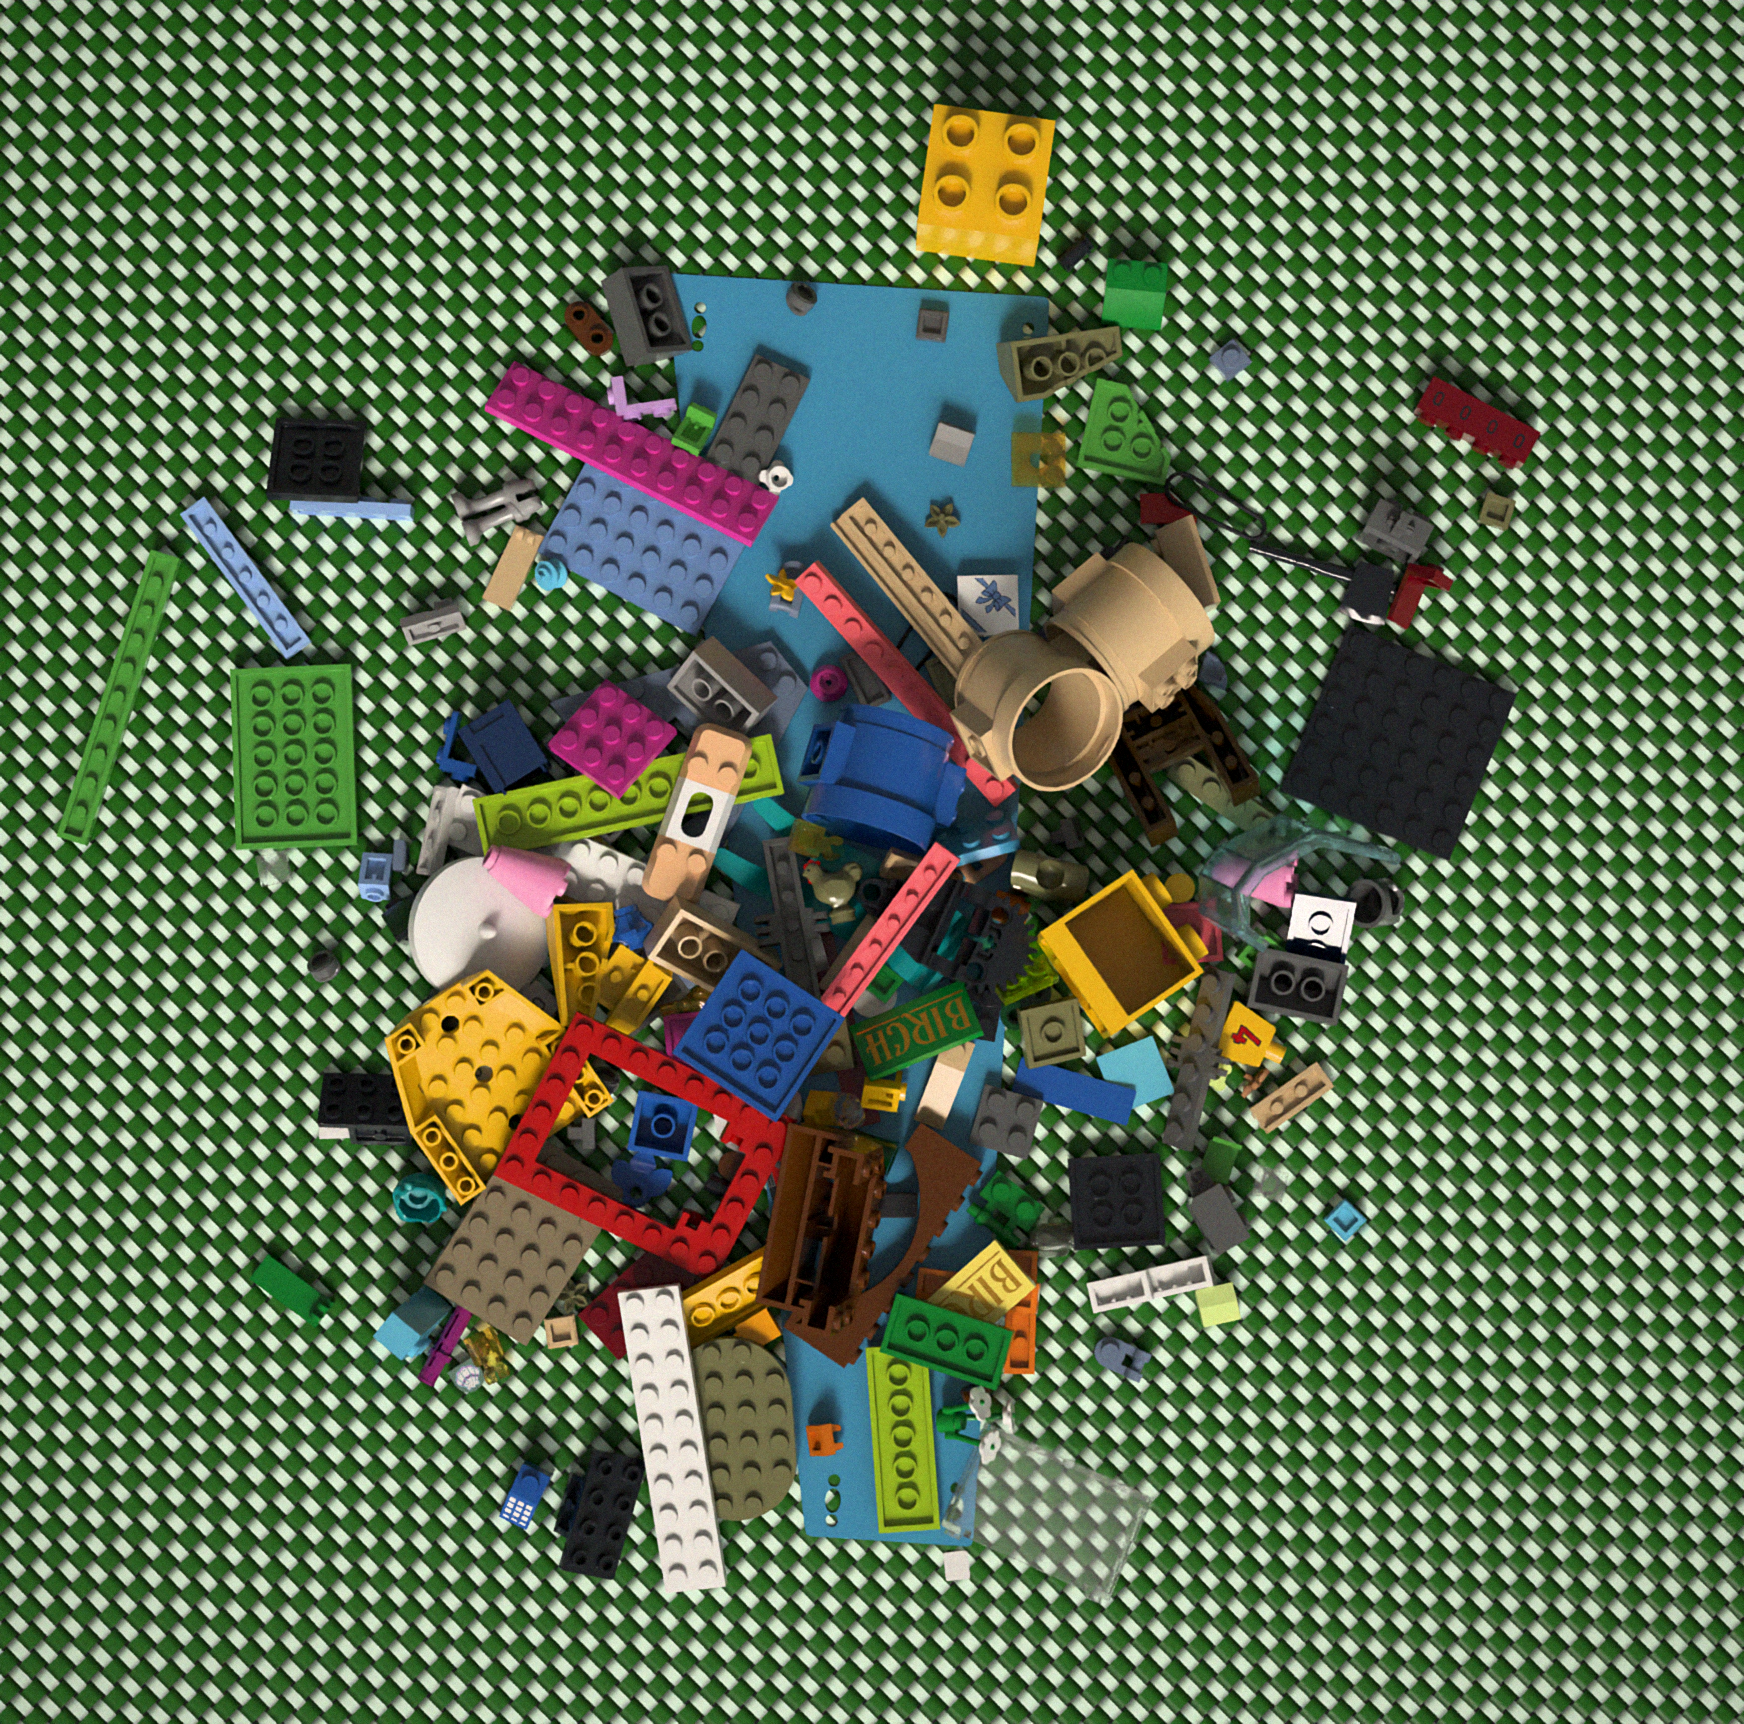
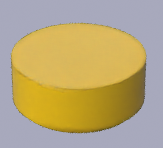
M1183 873L1171 875L1164 884L1173 903H1185L1192 898L1195 892L1193 880Z

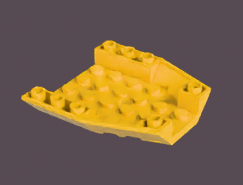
M488 969L457 980L408 1013L384 1038L409 1131L460 1205L486 1189L484 1181L490 1177L499 1163L516 1130L509 1127V1119L515 1114H524L566 1032V1028L561 1027L558 1021ZM447 1016H455L458 1019V1025L453 1031H445L441 1027L442 1020ZM587 1060L547 1138L582 1114L586 1113L588 1118H590L614 1101ZM487 1065L491 1067L492 1073L488 1079L478 1080L475 1077V1071L479 1066Z

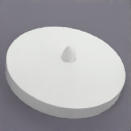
M484 856L460 858L441 867L423 884L410 911L408 940L412 957L423 977L440 992L457 980L486 969L519 992L525 983H530L538 974L548 954L545 918L532 912L487 872V868L482 866Z

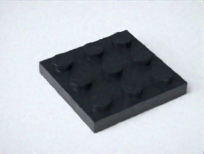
M276 417L266 488L267 500L358 503L367 436L366 421Z
M1159 1153L1067 1159L1074 1251L1166 1245Z

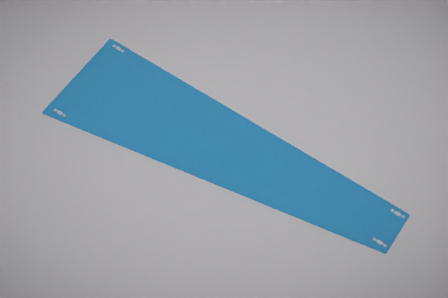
M670 274L690 342L698 341L701 345L698 352L690 351L671 357L678 426L686 416L691 402L705 406L717 414L714 430L699 456L706 458L756 354L810 379V384L772 462L780 460L784 463V467L793 476V483L786 489L781 490L780 495H778V504L752 547L746 545L702 626L703 643L711 636H714L729 652L761 643L772 642L808 687V691L775 750L784 794L769 798L810 828L883 862L888 850L837 836L808 823L801 817L809 787L797 783V779L814 724L838 721V712L842 704H860L849 680L846 692L841 699L830 702L820 701L810 689L811 676L818 667L828 664L838 666L844 672L839 658L855 650L805 594L798 618L791 617L789 613L778 610V613L769 611L772 597L770 590L774 585L768 582L765 575L768 573L777 577L781 566L789 561H798L808 569L814 562L819 560L896 647L910 626L909 621L830 526L831 523L837 521L844 512L864 497L941 592L953 594L958 599L957 576L1018 575L1019 629L1027 630L1040 399L1015 402L999 371L996 343L1019 340L1021 336L1029 338L1044 336L1045 298L1041 296L801 282L814 290L817 295V302L805 316H798L789 309L786 303L787 291L795 282ZM694 303L702 304L703 311L700 314L692 312L691 307ZM920 308L949 312L945 343L916 340ZM694 316H699L703 321V332L698 339H693L688 329L689 322ZM1024 322L1031 325V331L1027 334H1023L1019 330V326ZM941 420L976 432L964 467L929 456V450ZM777 475L774 476L775 481L778 480ZM762 482L760 487L768 491V487ZM953 504L951 516L957 518L960 526L955 528L947 527V533L943 539L938 534L937 527H924L927 520L933 517L930 513V505L937 506L942 512V508L945 505ZM946 597L957 610L955 602L951 598ZM913 628L899 651L915 668L931 648ZM979 637V638L984 642V641H986L987 639H989L990 637ZM933 652L928 660L937 657L936 654ZM923 664V666L919 669L918 673L936 692L935 687L930 679V676L925 668V665ZM830 680L826 681V685L830 686L832 684ZM886 686L892 701L880 706V708L914 717ZM1022 711L1018 717L1014 730L1021 727ZM949 758V763L957 765L951 758ZM1012 774L1011 777L1018 784V777ZM965 775L966 786L962 794L959 795L956 805L958 814L952 824L965 818L972 819L987 815L994 810L1008 809L1015 827L1018 788L995 808ZM754 801L747 802L726 840L727 850L766 869L762 841L782 838L783 836L754 810ZM794 847L800 882L809 884L807 877H804L802 874L805 871L803 865L808 863L810 858ZM1014 851L1007 853L1005 862L975 885L990 891L994 895H996L997 890L1008 892L1011 883ZM979 861L970 863L975 871L983 867ZM954 868V870H953L954 872H957V873L963 875V873L960 871V869L957 871V870ZM730 878L733 901L741 904L735 918L736 927L759 940L769 938V935L761 937L756 935V929L766 927L767 924L755 925L754 917L774 913L773 904ZM961 900L957 910L966 919L970 920L975 906ZM833 933L839 956L848 941ZM976 937L974 939V941H978L983 944V949L990 948L991 944L987 942L988 937ZM774 946L773 948L777 949L782 961L780 946ZM972 962L967 966V976L972 980L977 978L979 968L975 963ZM782 965L777 973L785 977L784 967ZM944 976L933 991L948 986L950 979ZM904 980L897 989V999L893 1008L924 995ZM1006 991L1003 994L1001 1009L1005 1004ZM972 1002L976 1015L979 1017L981 1007L978 1003ZM852 1007L856 1024L869 1019L857 1013ZM1000 1016L995 1042L979 1039L969 1041L974 1043L975 1047L943 1129L940 1130L924 1124L982 1163L979 1170L983 1173L974 1187L969 1184L962 1193L966 1199L957 1212L950 1210L944 1219L949 1223L939 1238L935 1235L928 1243V1246L932 1248L922 1264L916 1261L910 1270L914 1273L913 1278L905 1289L899 1286L893 1297L898 1292L916 1297L919 1267L959 1272L991 1244V1231L984 1225L980 1227L974 1222L975 1218L966 1210L972 1202H975L981 1208L988 1202L979 1193L995 1173L996 1151L968 1143L984 1084L1000 1088L1004 1028ZM938 1054L913 1064L908 1068L899 1070L903 1071L901 1082L907 1083L905 1101L899 1100L897 1112L878 1110L881 1122L856 1128L877 1137L901 1142L894 1164L885 1180L887 1181L886 1192L918 1194L916 1218H881L878 1228L874 1229L872 1240L876 1243L873 1257L868 1259L866 1270L870 1271V1277L867 1287L862 1292L875 1286L895 1269L911 1245L916 1231L920 1209L919 1182L911 1153L904 1146L919 1124L922 1123L914 1120ZM837 1072L806 1077L798 1089L802 1098L803 1109L810 1090L833 1092L839 1099V1108L834 1124L826 1126L840 1128L841 1125H844L851 1129ZM896 1072L880 1079L895 1081ZM766 1182L765 1185L770 1220L773 1208V1200L769 1191L768 1184ZM819 1241L814 1268H818L822 1247L821 1241ZM780 1309L786 1369L793 1390L798 1453L797 1465L806 1535L824 1538L970 1546L974 1537L979 1447L958 1440L945 1439V1433H939L937 1430L936 1415L938 1410L944 1405L967 1403L963 1401L960 1390L971 1384V1382L929 1369L940 1529L879 1534L865 1347L881 1346L891 1310L888 1315L882 1312L876 1322L880 1324V1327L872 1339L864 1338L859 1346L863 1352L855 1364L852 1366L848 1363L843 1368L784 1328V1324L793 1312ZM971 1409L961 1411L966 1414H975ZM967 1421L966 1429L961 1430L959 1434L979 1440L980 1421ZM824 1423L840 1425L841 1430L833 1432L834 1442H843V1448L835 1451L836 1454L810 1456L806 1426ZM831 1475L839 1476L840 1484L838 1486L832 1487L829 1485L828 1478ZM955 1482L960 1483L963 1488L962 1492L957 1495L953 1494L950 1490L951 1485ZM834 1488L839 1492L841 1502L839 1509L835 1513H830L826 1508L825 1498L828 1491ZM954 1496L959 1497L963 1504L962 1515L956 1521L951 1520L948 1515V1503ZM835 1515L838 1519L837 1525L829 1527L826 1524L827 1516ZM953 1522L960 1526V1531L956 1535H952L948 1531L949 1524Z

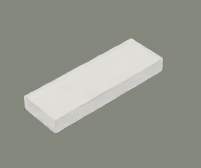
M442 785L434 786L416 874L431 876L443 867L449 840L448 831L453 822L455 800L459 793V788Z

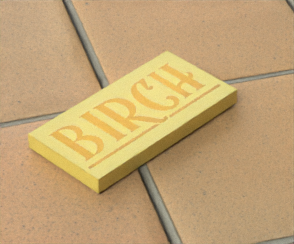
M995 1239L926 1301L996 1323L1037 1285L1000 1242Z

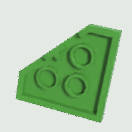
M1097 378L1076 467L1164 487L1171 460L1170 453L1163 446L1155 433V429L1133 398V394L1128 386Z

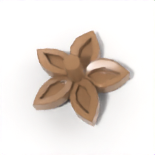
M1265 1068L1254 1077L1247 1072L1243 1077L1249 1084L1243 1088L1241 1096L1246 1098L1253 1090H1256L1270 1071Z

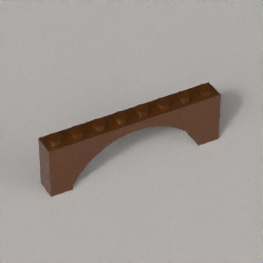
M923 1123L919 1124L904 1146L911 1153L916 1168L920 1192V1209L914 1237L903 1259L882 1281L861 1293L855 1307L852 1323L832 1337L828 1338L794 1329L795 1322L803 1317V1314L796 1312L791 1314L783 1326L843 1368L848 1363L853 1366L863 1352L859 1346L864 1338L872 1339L880 1327V1324L876 1322L882 1312L888 1315L895 1300L893 1295L899 1286L905 1289L913 1278L914 1273L910 1271L916 1261L921 1264L932 1249L928 1246V1243L934 1235L938 1238L942 1235L949 1224L944 1219L950 1210L958 1211L966 1199L962 1195L968 1184L974 1187L983 1173L979 1170L982 1163Z

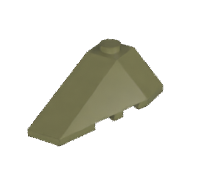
M1119 326L996 343L999 371L1016 403L1045 399L1053 395L1057 390L1073 384L1077 379L1086 374L1094 372L1123 356Z

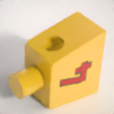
M1237 1001L1232 1002L1225 1018L1218 1048L1223 1050L1222 1056L1230 1058V1061L1257 1068L1264 1057L1280 1064L1287 1050V1047L1272 1041L1276 1027Z

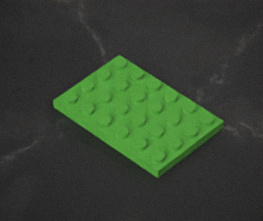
M352 664L230 669L236 850L359 845Z

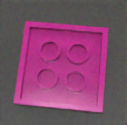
M605 679L549 741L548 748L619 800L677 735V730Z

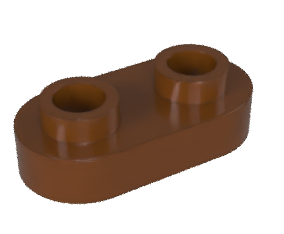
M583 301L571 303L566 308L564 314L568 328L591 355L604 356L608 354L614 343L611 331L588 303ZM581 311L585 313L582 320L574 319L576 312ZM601 335L603 340L601 343L596 344L592 341L593 337Z

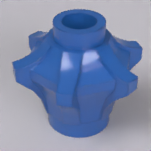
M637 904L615 910L616 926L612 936L613 942H620L628 946L630 951L644 947L643 942L655 924L643 916Z

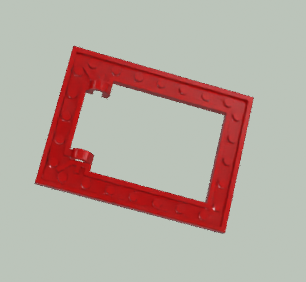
M577 1010L493 1175L699 1277L707 1279L721 1270L784 1149L788 1123H797L798 1121L796 1118L782 1113L775 1123L695 1068ZM590 1053L727 1121L719 1140L725 1144H728V1142L734 1143L738 1146V1150L745 1153L710 1221L695 1210L682 1208L672 1227L536 1160ZM687 1222L693 1224L694 1226H696V1228L687 1224Z

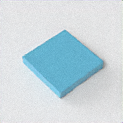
M1153 1035L1096 1057L1104 1081L1136 1090L1132 1109L1174 1093V1088Z

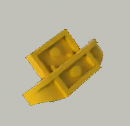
M618 943L607 959L608 963L606 970H604L598 1002L609 1009L608 1017L604 1023L629 1035L634 1030L639 1029L673 979V972L648 959L647 956L643 959L621 943Z

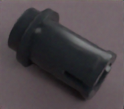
M1083 234L1079 238L1076 236L1074 238L1075 242L1059 257H1056V261L1068 273L1086 255H1092L1091 250L1094 249V245Z
M712 1173L705 1184L704 1190L722 1198L730 1182Z

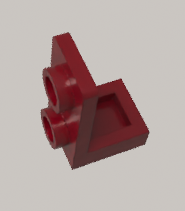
M1409 563L1394 601L1390 606L1387 619L1402 629H1408L1425 587L1449 592L1453 580L1444 574L1442 567L1436 564L1428 563L1427 566Z

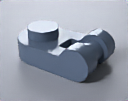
M789 561L781 566L779 572L784 568L787 579L796 580L807 569L798 561ZM797 587L794 590L793 601L782 599L781 593L779 595H772L769 611L778 613V610L789 613L791 617L798 618L804 592Z
M1110 1336L1098 1340L1094 1348V1356L1099 1364L1140 1383L1143 1376L1141 1371L1145 1362L1149 1363L1152 1356L1139 1348ZM1126 1353L1134 1357L1130 1368L1122 1365Z

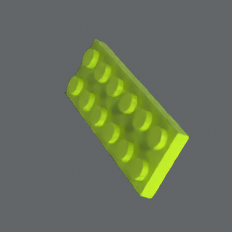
M881 1346L865 1347L879 1534L940 1529L929 1368L879 1352Z

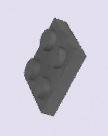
M984 1084L968 1143L1027 1160L1044 1101Z

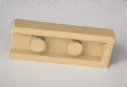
M516 525L483 594V600L511 612L538 555L537 550L544 539L543 536L523 526Z
M1315 1062L1249 1108L1252 1113L1251 1116L1258 1121V1126L1261 1130L1263 1129L1268 1134L1328 1092L1334 1085L1318 1062Z

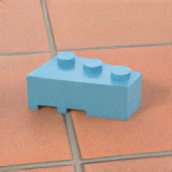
M425 1284L417 1293L415 1292L409 1298L411 1300L409 1303L405 1301L394 1310L373 1335L378 1342L400 1360L421 1355L432 1342L428 1338L429 1335L453 1308Z

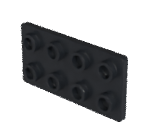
M324 1073L317 1118L318 1127L348 1128L351 1144L412 1146L413 1136L408 1128L394 1074Z
M593 1449L585 1475L570 1471L553 1530L567 1538L559 1563L561 1570L609 1580L614 1579L646 1469L643 1459Z

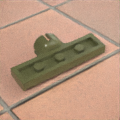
M1193 755L1173 764L1166 774L1172 781L1264 845H1266L1283 821V818L1254 798L1234 807L1214 770ZM1252 767V769L1254 770V772H1255V774H1256V776H1257V778H1258V780H1259V774H1258L1257 771Z

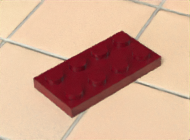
M646 1251L577 1316L619 1361L627 1353L618 1292L620 1290L680 1283L681 1292L705 1279Z

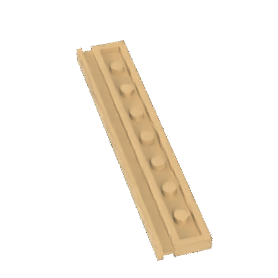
M862 497L844 512L837 521L831 523L830 526L957 680L964 663L983 641L866 499Z

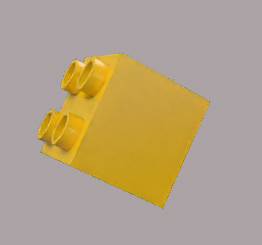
M934 104L917 219L916 250L1034 267L1056 121Z
M1133 869L1041 931L1037 936L1038 940L1036 942L1072 994L1078 998V1003L1103 1039L1112 1036L1204 972L1197 961L1208 954L1207 948L1190 924L1186 923L1175 931L1162 912L1163 909L1173 903V900L1153 872L1139 879ZM1161 941L1168 949V957L1174 958L1177 964L1163 965Z

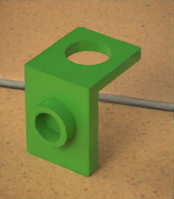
M1210 1136L1201 1167L1213 1181L1227 1185L1238 1150H1242V1145Z

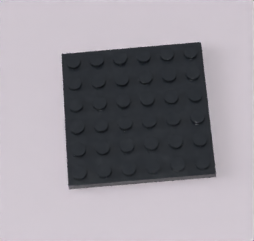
M1348 625L1279 792L1448 862L1517 694L1357 627Z

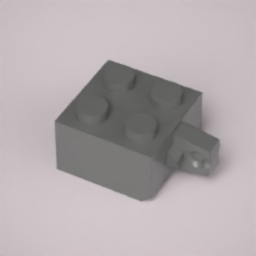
M1380 498L1371 509L1356 541L1408 567L1409 563L1413 564L1418 559L1434 525L1428 523L1430 519L1421 513L1413 512L1411 514L1401 509L1402 504L1391 498L1383 500Z
M1197 1166L1184 1174L1192 1194L1187 1199L1186 1207L1213 1254L1220 1255L1251 1237L1248 1230L1252 1227L1243 1212H1236L1232 1203L1236 1202V1199L1228 1185L1221 1186L1220 1183L1213 1182L1201 1166Z

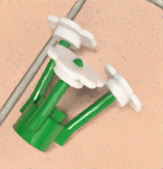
M978 1386L977 1388H971L969 1402L958 1405H944L940 1408L936 1415V1426L939 1433H945V1439L958 1440L978 1446L979 1452L982 1454V1464L987 1465L990 1461L995 1460L996 1452L1001 1446L999 1431H988L982 1440L959 1434V1432L966 1429L967 1421L1003 1419V1424L1009 1425V1432L1012 1434L1015 1430L1016 1414L1013 1398H1009L1007 1406L1003 1407L1002 1412L991 1413V1397L988 1393H985L983 1386ZM971 1409L975 1414H966L961 1411Z

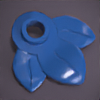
M640 1152L633 1156L630 1163L615 1159L611 1169L613 1182L624 1189L622 1201L634 1208L643 1207L648 1203L650 1197L663 1194L668 1189L673 1174L672 1170L668 1169L656 1170L654 1156ZM633 1187L641 1189L642 1195L640 1198H632L630 1191Z

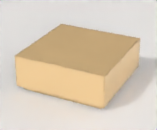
M575 1314L544 1318L548 1349L579 1344Z

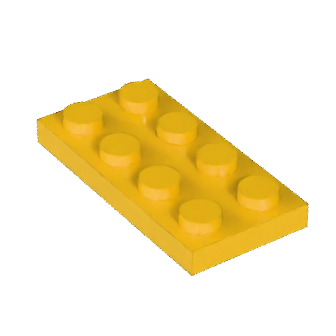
M765 1246L682 1292L691 1351L698 1345L724 1333L764 1308L770 1307L769 1305L755 1302Z

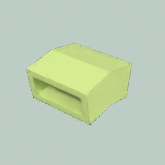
M1233 1282L1195 1290L1194 1294L1203 1327L1241 1319Z

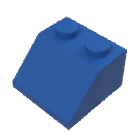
M639 1089L627 1150L687 1162L698 1106L680 1097Z

